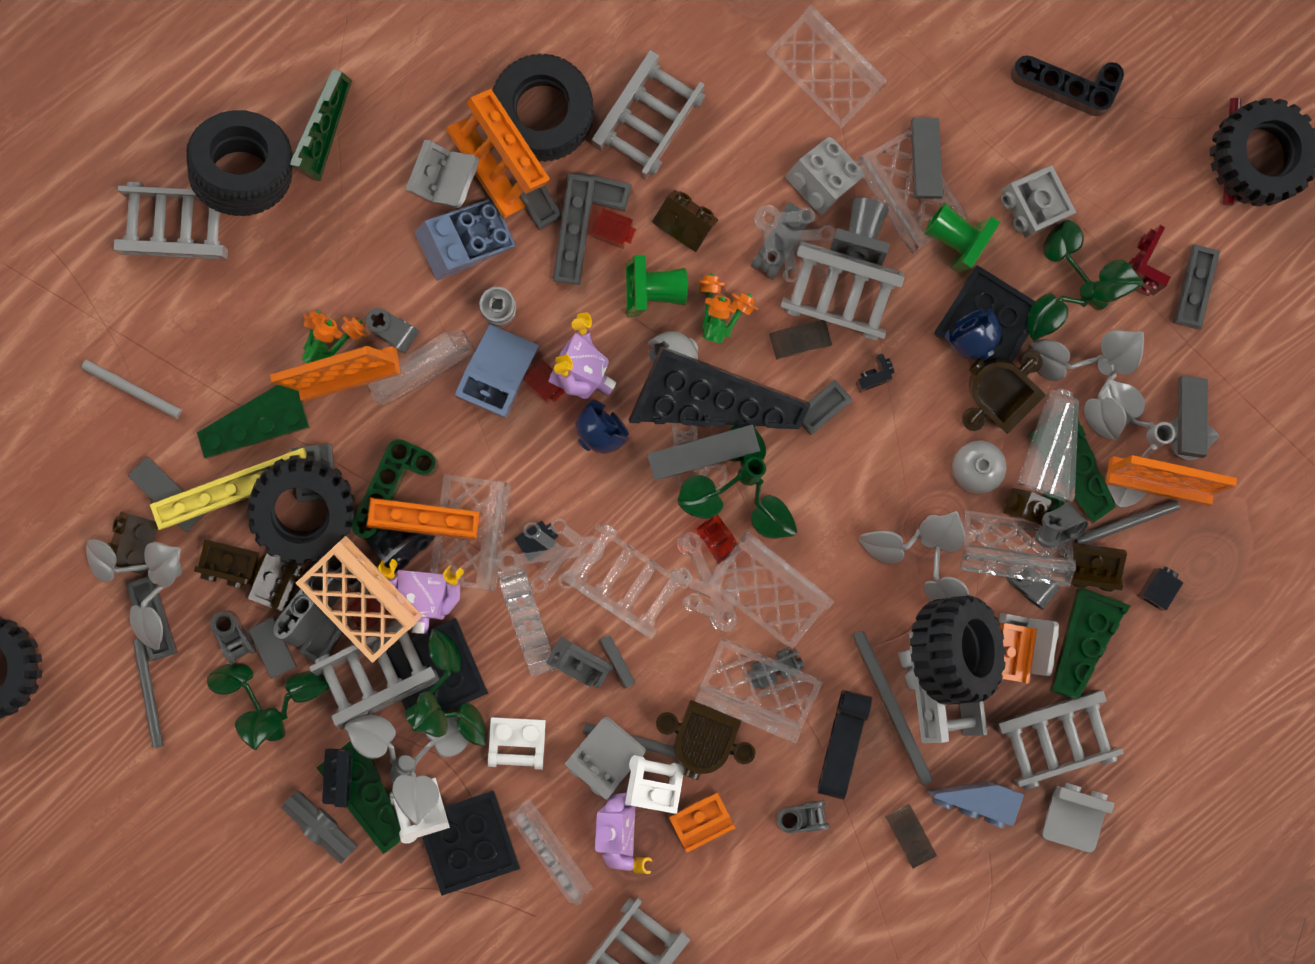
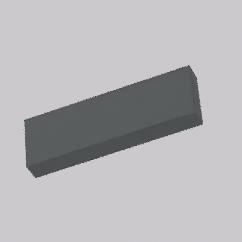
M912 118L911 139L914 199H941L943 197L939 118Z
M1195 244L1192 245L1173 321L1174 324L1198 330L1202 329L1220 254L1219 250Z
M1182 375L1178 378V455L1205 458L1208 446V379Z
M146 457L128 475L154 502L185 492L149 457ZM206 514L184 521L178 525L188 533Z
M149 576L126 584L132 605L141 607V602L157 587V584H154L149 579ZM158 593L149 601L147 607L154 609L160 616L163 625V637L159 650H154L145 645L150 662L178 653L160 593Z

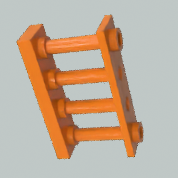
M492 89L470 97L466 102L473 113L470 119L466 118L446 128V131L461 153L475 155L479 158L475 175L502 217L506 218L526 207L519 197L523 192L527 194L546 185L551 179ZM479 124L488 136L484 142L475 130ZM494 146L503 159L499 164L490 153ZM509 169L518 181L514 187L505 176Z

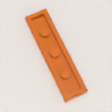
M370 498L367 527L476 540L480 512Z

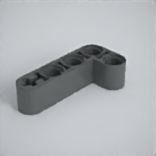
M333 555L328 560V572L342 573V563ZM323 565L317 571L323 572ZM311 576L306 581L313 590L323 591L322 576ZM328 577V591L342 592V577ZM347 578V588L361 593V582L357 578ZM300 589L276 620L273 627L274 635L294 647H299L307 641L326 614ZM328 596V606L332 608L340 596Z

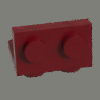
M1162 225L1155 229L1151 228L1147 234L1142 236L1137 245L1140 252L1129 261L1136 274L1144 282L1136 291L1145 296L1150 294L1154 296L1164 289L1171 279L1170 276L1147 265L1165 229Z

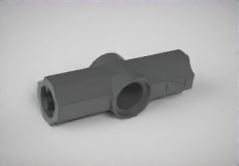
M299 790L290 796L281 807L302 827V832L313 843L321 845L340 864L358 846L337 826L338 823L330 814L322 808L318 809Z

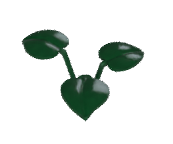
M1071 220L1061 221L1051 230L1043 244V253L1052 262H1059L1066 257L1067 261L1085 281L1080 288L1081 299L1061 296L1057 299L1052 293H1047L1037 299L1029 311L1027 320L1030 337L1035 342L1039 338L1057 331L1065 323L1068 317V307L1064 302L1080 304L1082 307L1088 304L1095 310H1102L1107 307L1109 302L1130 294L1144 284L1132 266L1124 260H1114L1101 269L1099 281H1091L1071 257L1072 253L1081 249L1084 241L1082 229Z
M734 425L729 431L742 427ZM755 426L753 427L760 452L729 460L740 462L741 468L738 470V475L716 490L715 484L710 478L703 475H694L688 478L680 489L677 499L678 505L693 517L709 519L718 515L723 509V501L718 495L725 492L738 481L747 486L756 484L754 504L757 508L751 513V522L754 529L761 536L770 539L792 537L797 534L794 518L783 501L775 496L767 495L760 502L761 485L764 483L761 477L766 472V465L763 461L766 456V446Z
M431 629L429 653L434 664L439 669L444 670V675L428 692H423L419 695L416 704L406 709L407 721L413 727V731L423 732L433 737H442L448 730L447 718L455 717L458 719L457 727L461 735L474 745L484 746L487 739L486 728L478 709L472 704L464 703L460 705L459 712L444 713L433 695L450 676L451 672L457 673L460 671L461 658L456 645L446 634L437 629Z
M241 663L227 664L215 669L207 676L208 688L216 694H231L238 691L241 686L247 691L256 711H249L239 716L235 722V728L242 741L254 750H257L265 740L278 741L285 736L286 731L283 720L288 718L287 708L291 698L296 703L307 702L320 696L330 688L323 674L315 675L312 672L296 674L285 683V689L288 693L284 696L282 712H279L276 708L261 709L247 683L254 676L249 666Z

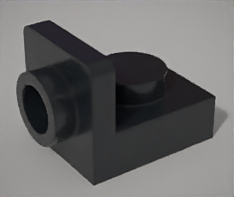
M883 353L877 355L876 362L880 371L877 372L874 368L860 374L861 378L856 382L859 393L892 380L891 374L895 372L890 358L885 359Z

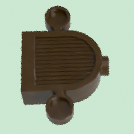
M1028 349L1021 354L1019 359L1020 367H1017L1010 360L1001 357H992L983 361L978 359L969 368L971 372L969 392L979 409L969 408L963 413L962 422L968 430H980L984 426L985 418L989 416L1008 434L1046 396L1028 377L1030 373L1040 370L1043 365V358L1036 350Z
M690 700L681 723L670 712L660 714L656 720V728L660 733L669 735L674 732L677 734L674 742L675 755L678 762L685 769L683 775L689 778L699 780L700 774H709L718 770L726 762L729 754L733 755L737 763L743 765L752 762L755 758V748L750 743L741 742L737 745L733 744L742 719Z

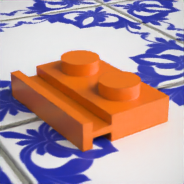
M1000 623L999 628L1004 635L1003 645L1006 647V655H1004L1006 665L1005 670L1002 671L1003 679L1029 683L1037 629Z
M718 792L677 811V814L669 815V819L686 853L735 829Z

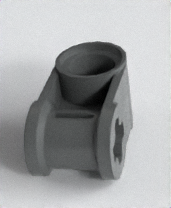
M381 308L371 310L366 317V324L373 333L404 354H406L420 332L409 323L400 318L398 319ZM383 315V320L386 322L385 325H378L375 328L376 324L373 319L375 317L380 318Z
M1066 503L1044 514L1042 528L1037 531L1035 539L1038 544L1045 548H1055L1083 534L1089 522L1072 505Z
M1026 562L1014 563L1006 571L1007 581L1042 610L1060 589L1050 578L1041 574ZM1024 569L1023 575L1026 577L1025 580H1017L1018 574L1015 571Z
M223 611L213 616L211 620L212 631L230 665L234 664L236 659L245 654L256 652L250 636L245 631L236 613ZM222 616H227L231 620L232 625L228 631L222 630L219 626V620ZM243 645L241 648L235 651L233 650L234 648Z
M826 800L810 801L799 805L782 807L775 815L776 825L786 833L829 829V823H826L824 811ZM791 812L795 815V822L792 826L785 827L782 824V817L784 814Z

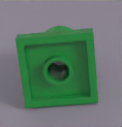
M944 202L928 223L924 235L934 238L959 252L950 268L957 273H961L973 267L1001 222L991 216L978 222L976 227H974Z
M634 255L625 264L627 317L640 316L647 310V302H664L685 306L688 295V278L685 268L646 272V255Z

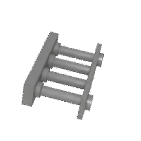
M651 50L592 138V146L602 151L605 145L608 147L611 145L643 165L642 177L644 179H647L650 174L654 176L662 164V161L659 159L693 107L698 109L706 96L703 93L705 84L702 82L698 84L695 90H692L660 69L661 66L658 65L659 55ZM649 78L651 80L655 78L688 99L680 113L646 92V88L643 86ZM634 100L645 103L673 121L666 135L631 114L632 111L629 108ZM619 123L630 125L659 144L651 158L616 136L615 129Z
M127 182V186H118V192L123 196H129L126 236H123V240L114 239V251L120 255L228 260V249L218 241L220 212L215 211V209L209 208L207 240H204V244H195L194 240L191 239L194 200H199L192 189L143 187V184L138 182ZM140 197L156 198L154 230L150 241H140V237H137ZM167 198L183 199L181 231L177 243L167 242V239L164 238Z
M800 241L797 256L801 257L803 263L792 298L783 297L780 307L785 308V312L790 315L800 316L802 313L863 332L862 336L872 340H878V337L885 339L886 328L879 325L891 289H894L895 286L902 287L905 278L904 272ZM819 262L826 264L829 271L818 305L815 307L802 303V299L812 267ZM845 270L852 272L855 279L844 313L841 315L828 311V307L838 275ZM869 278L878 280L881 287L870 321L867 323L853 317L864 283Z
M394 620L389 624L390 627L385 629V632H398L403 626L397 620ZM407 632L399 638V642L413 670L412 676L403 681L401 678L398 679L385 651L377 660L388 684L386 685L387 689L379 693L373 691L358 658L363 653L355 644L332 656L330 654L321 656L315 660L316 664L309 667L315 675L324 674L338 705V713L331 716L336 727L342 730L346 723L354 718L372 715L435 684L439 680L437 672L432 667L427 668L422 665ZM379 636L366 638V645L373 649L374 653L381 648V637ZM385 637V642H387L391 637ZM347 661L363 693L362 701L354 705L348 703L333 669Z
M913 632L909 633V640L913 637ZM913 670L922 743L949 742L948 732L963 729V736L987 735L983 701L960 704L961 718L947 721L945 705L938 703L926 694L927 691L921 688L919 685L920 680L915 676Z
M1095 690L1081 695L1077 700L1067 699L995 722L998 733H1006V736L1010 737L1022 773V777L1013 780L1016 786H1023L1024 790L1039 786L1040 780L1100 761L1102 765L1110 764L1118 760L1117 756L1124 754L1122 748L1115 747L1111 749L1098 710L1101 708L1099 703L1107 701L1103 690ZM1080 709L1088 712L1100 749L1099 753L1087 757L1084 755L1072 718L1075 716L1074 711ZM1058 717L1059 721L1062 720L1074 757V761L1061 765L1058 763L1046 726L1049 724L1048 720ZM1030 725L1037 731L1049 768L1036 773L1032 772L1020 734L1023 732V727Z
M637 896L634 901L629 898L620 910L623 913L622 917L586 964H595L597 961L601 964H619L604 952L614 939L646 964H672L690 941V935L682 929L678 934L675 932L671 934L638 908L642 903L641 897ZM630 917H633L665 942L664 946L667 948L661 956L658 954L654 956L621 930Z

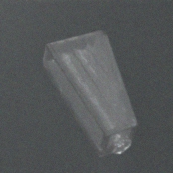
M463 330L445 331L399 361L400 375L369 383V394L379 405L391 404L474 355L475 349Z
M1057 388V391L1052 390L1047 395L1016 485L1069 503L1073 502L1075 497L1079 399L1072 397V392Z

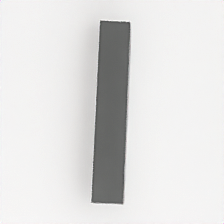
M858 631L852 634L855 645L920 784L926 785L933 782V778L865 633Z

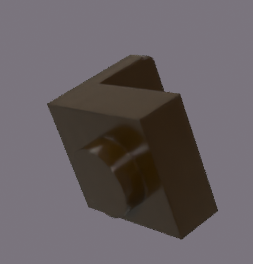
M1012 488L1006 500L1003 513L1042 526V518L1048 512L1051 500L1032 491Z

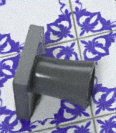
M855 198L852 201L849 230L845 231L837 228L830 250L882 265L888 253L890 243L877 240L889 208L882 202L874 199Z

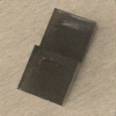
M824 320L790 327L769 334L776 360L827 348L832 345L827 323Z
M910 804L885 816L913 869L937 856Z

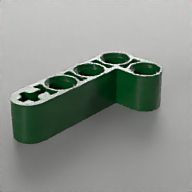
M397 439L390 442L352 523L354 534L360 538L371 539L380 530V528H372L371 531H365L363 534V528L360 527L361 522L366 523L368 521V514H365L366 509L369 511L370 498L380 494L384 500L393 501L407 470L421 476H431L438 469L437 458L429 451L405 440ZM403 445L407 448V455L403 459H395L394 449L397 446ZM425 456L430 457L432 460L430 469L421 471L418 467L419 460ZM387 470H393L396 475L394 482L388 485L384 484L382 481L383 473Z

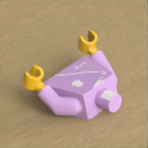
M588 312L580 313L571 324L572 328L578 332L563 347L559 357H556V364L548 381L564 389L568 395L587 399L598 389L608 396L616 385V381L604 374L609 360L596 349L592 342L590 331L587 329L592 325L590 314Z
M382 560L378 570L423 615L412 627L411 633L428 634L429 619L443 620L445 615L449 614L459 602L461 586L459 579L464 573L462 568L456 571V575L451 571L452 565H449L443 574L398 570L397 574L394 572L397 567L396 560H391L390 568L385 567Z
M627 792L613 794L609 797L606 805L597 812L595 852L602 854L604 862L609 868L633 870L637 874H650L651 871H646L644 864L646 861H652L651 858H632L636 806L625 804Z

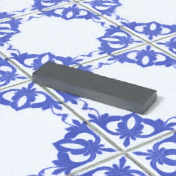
M568 174L553 277L555 282L580 285L595 177Z
M749 425L647 454L654 481L760 452L754 427Z

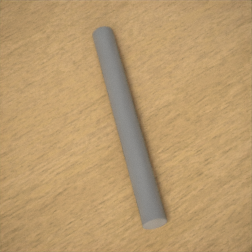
M89 360L83 362L82 370L176 419L181 415L182 409Z

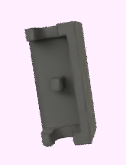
M561 636L546 661L548 665L589 687L593 685L596 688L603 684L609 671H612L614 667Z

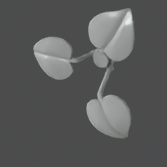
M1110 331L1103 336L1101 341L1103 356L1097 355L1094 358L1072 364L1068 363L1070 352L1063 344L1049 339L1033 342L1030 345V349L1036 350L1043 358V365L1038 372L1042 377L1050 381L1063 379L1066 376L1067 369H1074L1095 362L1098 363L1099 371L1109 377L1099 392L1098 399L1091 398L1086 402L1084 408L1085 417L1096 433L1111 440H1118L1126 425V413L1123 406L1113 398L1104 399V394L1113 379L1117 377L1116 372L1130 374L1139 367L1144 351V332Z
M1114 380L1111 382L1104 394V399L1113 398L1123 406L1126 413L1125 426L1131 422L1133 425L1148 428L1146 438L1150 447L1141 457L1147 458L1157 447L1172 442L1171 449L1180 459L1185 461L1198 459V457L1178 455V417L1170 423L1161 422L1157 425H1154L1153 422L1147 423L1136 420L1135 418L1141 416L1144 412L1145 400L1143 395L1129 384ZM1209 425L1207 450L1219 438V434ZM1106 484L1114 504L1119 508L1132 506L1146 495L1144 492Z
M957 511L943 516L929 515L922 521L915 535L906 544H903V539L900 535L890 531H875L859 536L861 545L873 558L890 564L902 561L905 555L903 550H908L918 538H921L924 546L929 548L935 547L933 572L935 581H927L924 585V592L928 599L933 601L935 599L970 595L967 586L962 581L953 577H943L941 579L939 577L940 549L953 552L959 550L964 543V527Z
M97 539L87 540L86 554L89 567L93 575L102 582L112 581L114 572L123 573L149 569V579L154 584L158 583V586L141 602V607L138 605L131 607L129 618L132 630L137 638L146 646L159 650L163 637L162 621L157 612L151 607H147V605L163 588L171 586L175 578L181 576L182 567L179 562L181 548L168 546L160 542H151L145 548V565L120 568L115 566L117 561L116 554L109 545Z
M364 715L349 721L344 728L349 735L353 747L359 754L370 759L379 758L386 753L387 748L389 749V762L393 765L389 775L394 782L392 787L394 799L403 814L413 824L418 825L437 804L439 789L431 778L427 776L416 777L414 773L416 765L433 746H435L437 753L442 757H452L464 750L469 741L459 732L457 727L458 719L455 717L447 718L448 730L442 737H433L426 734L431 742L413 759L407 755L396 758L394 746L390 743L396 735V730L385 718L376 715Z

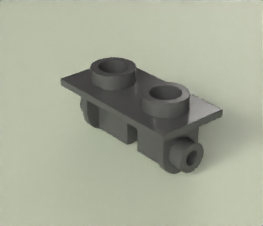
M788 647L775 653L777 658L767 662L764 658L750 665L752 669L748 670L747 674L749 676L754 674L755 678L751 682L755 690L758 688L763 690L779 682L775 675L777 671H780L783 679L801 673V669L805 668L801 658H795L796 655L800 654L797 649L791 651V648Z

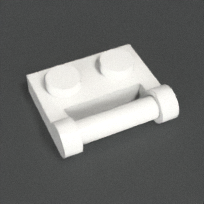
M491 717L488 767H497V765L534 766V769L543 770L546 720ZM498 746L536 747L535 756L498 754Z
M633 755L629 762L631 773L625 804L677 814L683 780V766L678 763L669 765L648 761L642 756ZM644 771L667 775L670 778L669 784L643 779Z
M432 778V780L435 782V784H436L437 787H438L436 778ZM440 791L435 807L418 825L412 826L410 820L398 807L393 792L389 794L391 804L395 805L401 828L399 835L402 843H411L418 837L450 828Z

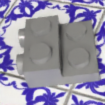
M1052 165L1014 181L1001 190L1003 194L1001 202L1006 209L1011 210L1015 218L1013 221L1014 228L1018 233H1023L1025 238L1077 213Z

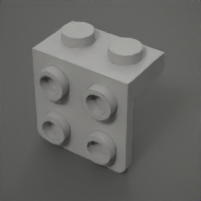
M828 137L800 158L786 174L785 178L822 216L840 196L858 183L865 176V173L833 138Z
M424 140L405 190L428 202L459 208L467 198L468 189L477 171L479 158L471 154L451 152L433 141Z
M1000 613V623L1037 629L1031 674L1050 676L1054 666L1056 642L1059 637L1058 622Z
M604 717L569 757L565 765L574 776L585 781L595 794L607 800L619 783L631 771L629 768L631 757L633 755L643 757L646 750L609 717Z
M1066 782L1064 787L1055 785L1043 826L1042 837L1046 840L1086 852H1093L1097 845L1105 813L1112 814L1115 803L1108 801V795L1092 790L1091 795L1080 792L1082 788L1080 786Z

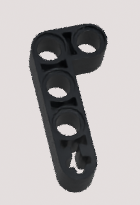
M1026 55L1020 57L1011 69V78L1017 85L1097 117L1105 114L1114 103L1124 78V70L1118 63L1109 62L1099 70L1094 81H1090L1033 56ZM1023 66L1028 68L1027 75L1022 74ZM1038 71L1040 72V75L1035 80L1034 77L1037 75L1036 73ZM1104 72L1112 73L1115 77V82H1108L1104 78ZM1044 76L1053 77L1056 83L1055 86H1048L1044 82ZM1069 86L1077 87L1080 90V96L1071 95L1068 89ZM1095 96L1103 98L1105 106H1097L1093 98Z
M844 689L841 691L818 783V794L842 800L845 799L864 721H867L870 713L871 696Z

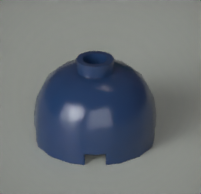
M988 308L987 313L979 309L966 315L955 323L957 329L953 333L950 329L946 332L945 338L957 355L967 359L981 358L982 360L990 357L995 352L994 348L998 345L1002 335L1001 325L991 308Z
M591 400L577 417L576 431L580 437L578 442L587 451L593 450L597 453L608 454L615 452L629 440L627 437L629 432L620 418L614 412L611 413V416L603 410L606 405L597 400Z

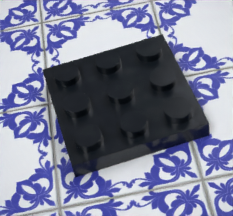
M976 265L933 335L948 343L945 338L946 332L950 329L953 333L957 329L955 324L957 321L976 310L982 309L984 313H987L988 308H991L1001 325L1002 335L998 345L994 348L995 352L988 358L1001 357L1012 362L1029 336L1027 326L1028 314L1035 301Z
M457 618L432 628L443 632L454 642L461 658L460 671L457 673L451 672L450 676L433 693L438 705L441 706V710L445 713L488 694V690ZM429 629L428 634H418L410 639L422 665L427 668L432 667L440 679L444 675V670L439 669L431 659L429 653L431 629ZM400 642L390 646L386 653L398 679L401 678L403 681L411 677L413 670ZM433 685L402 699L405 710L416 704L419 695L423 692H428Z
M495 790L445 806L444 809L450 828L422 836L441 896L520 869Z

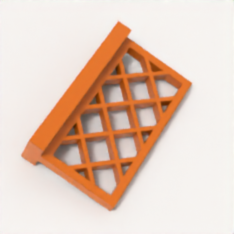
M365 346L270 374L271 383L299 391L300 400L306 402L401 374L397 348L390 346L377 350Z
M1134 455L1127 458L1110 457L1106 478L1107 485L1204 506L1212 505L1214 495L1235 487L1237 483V478Z

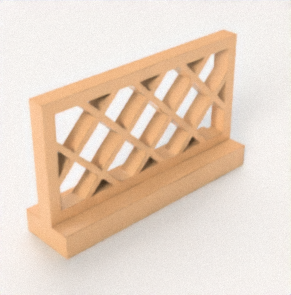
M347 536L340 540L296 582L302 591L372 663L423 616ZM333 555L342 563V573L328 572V560ZM323 565V572L317 571ZM311 576H322L323 591L313 590L305 581ZM328 577H342V592L328 591ZM347 578H357L361 582V593L347 592ZM328 596L342 597V610H332L328 606ZM347 597H360L361 611H347ZM366 598H376L381 603V613L366 612ZM347 616L361 617V630H351L347 625ZM366 617L381 618V631H366ZM385 618H395L403 627L398 632H385ZM366 636L381 637V648L375 653L366 645ZM385 637H391V638L385 643Z

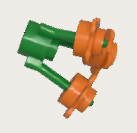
M710 274L709 276H703V281L697 280V283L700 284L699 292H707L704 321L701 327L704 329L702 337L712 342L723 343L724 337H730L732 329L742 312L750 316L753 309L758 311L759 308L753 305L756 300L752 298L750 293L745 294L742 292L740 296L732 293V296L735 297L732 304H730V299L725 296L717 295L712 299L713 293L721 294V286H725V283L719 282L720 277ZM730 312L735 313L728 325L725 326L727 321L723 319H727Z
M310 310V314L303 313V318H305L303 326L310 328L307 342L303 347L305 352L302 360L305 363H311L331 357L350 337L355 341H358L362 335L367 337L368 334L364 331L366 326L362 319H358L355 316L353 318L344 316L343 320L345 323L341 328L345 334L342 336V332L337 329V323L330 318H326V314L321 313L320 310ZM334 338H341L328 352L329 347L323 342L330 343Z

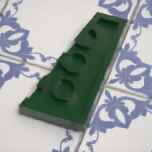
M333 69L289 164L310 179L321 181L352 82L343 72Z
M276 385L198 431L197 435L205 459L302 431L310 428L303 401L300 400L299 391Z
M1071 404L1029 434L1028 437L1087 519L1093 524L1113 510L1115 505L1104 478L1099 472L1093 451H1091L1084 429L1077 418L1075 407Z
M1084 588L1076 590L1050 692L1073 700L1079 699L1095 670L1097 662L1106 651L1107 644L1112 635L1116 633L1121 619L1131 605Z
M349 741L340 748L353 749L351 800L347 808L380 851L385 854L401 841L399 835L401 828L397 813L391 804L373 759L359 754L351 741ZM324 762L316 767L322 776L324 775Z

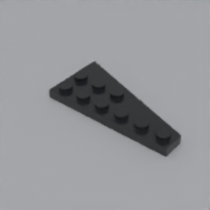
M661 346L628 420L630 423H682V425L725 427V425H738L739 427L753 425L776 429H800L810 404L805 400Z

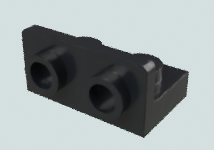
M381 529L367 543L388 568H390L392 559L397 561V567L394 571L396 573L398 570L406 567L409 561L420 551L425 550L430 545V542L435 539V536Z
M325 749L323 804H334V807L344 808L350 805L353 749Z

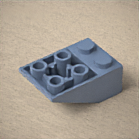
M491 199L426 220L414 232L437 281L463 272L516 247L502 215Z
M489 324L464 372L455 396L462 401L507 420L539 345Z
M990 781L929 789L927 794L934 797L932 802L951 810L953 805L958 806L959 812L978 819L979 814L985 816L984 821L1003 829L1005 824L1014 826L1024 794Z

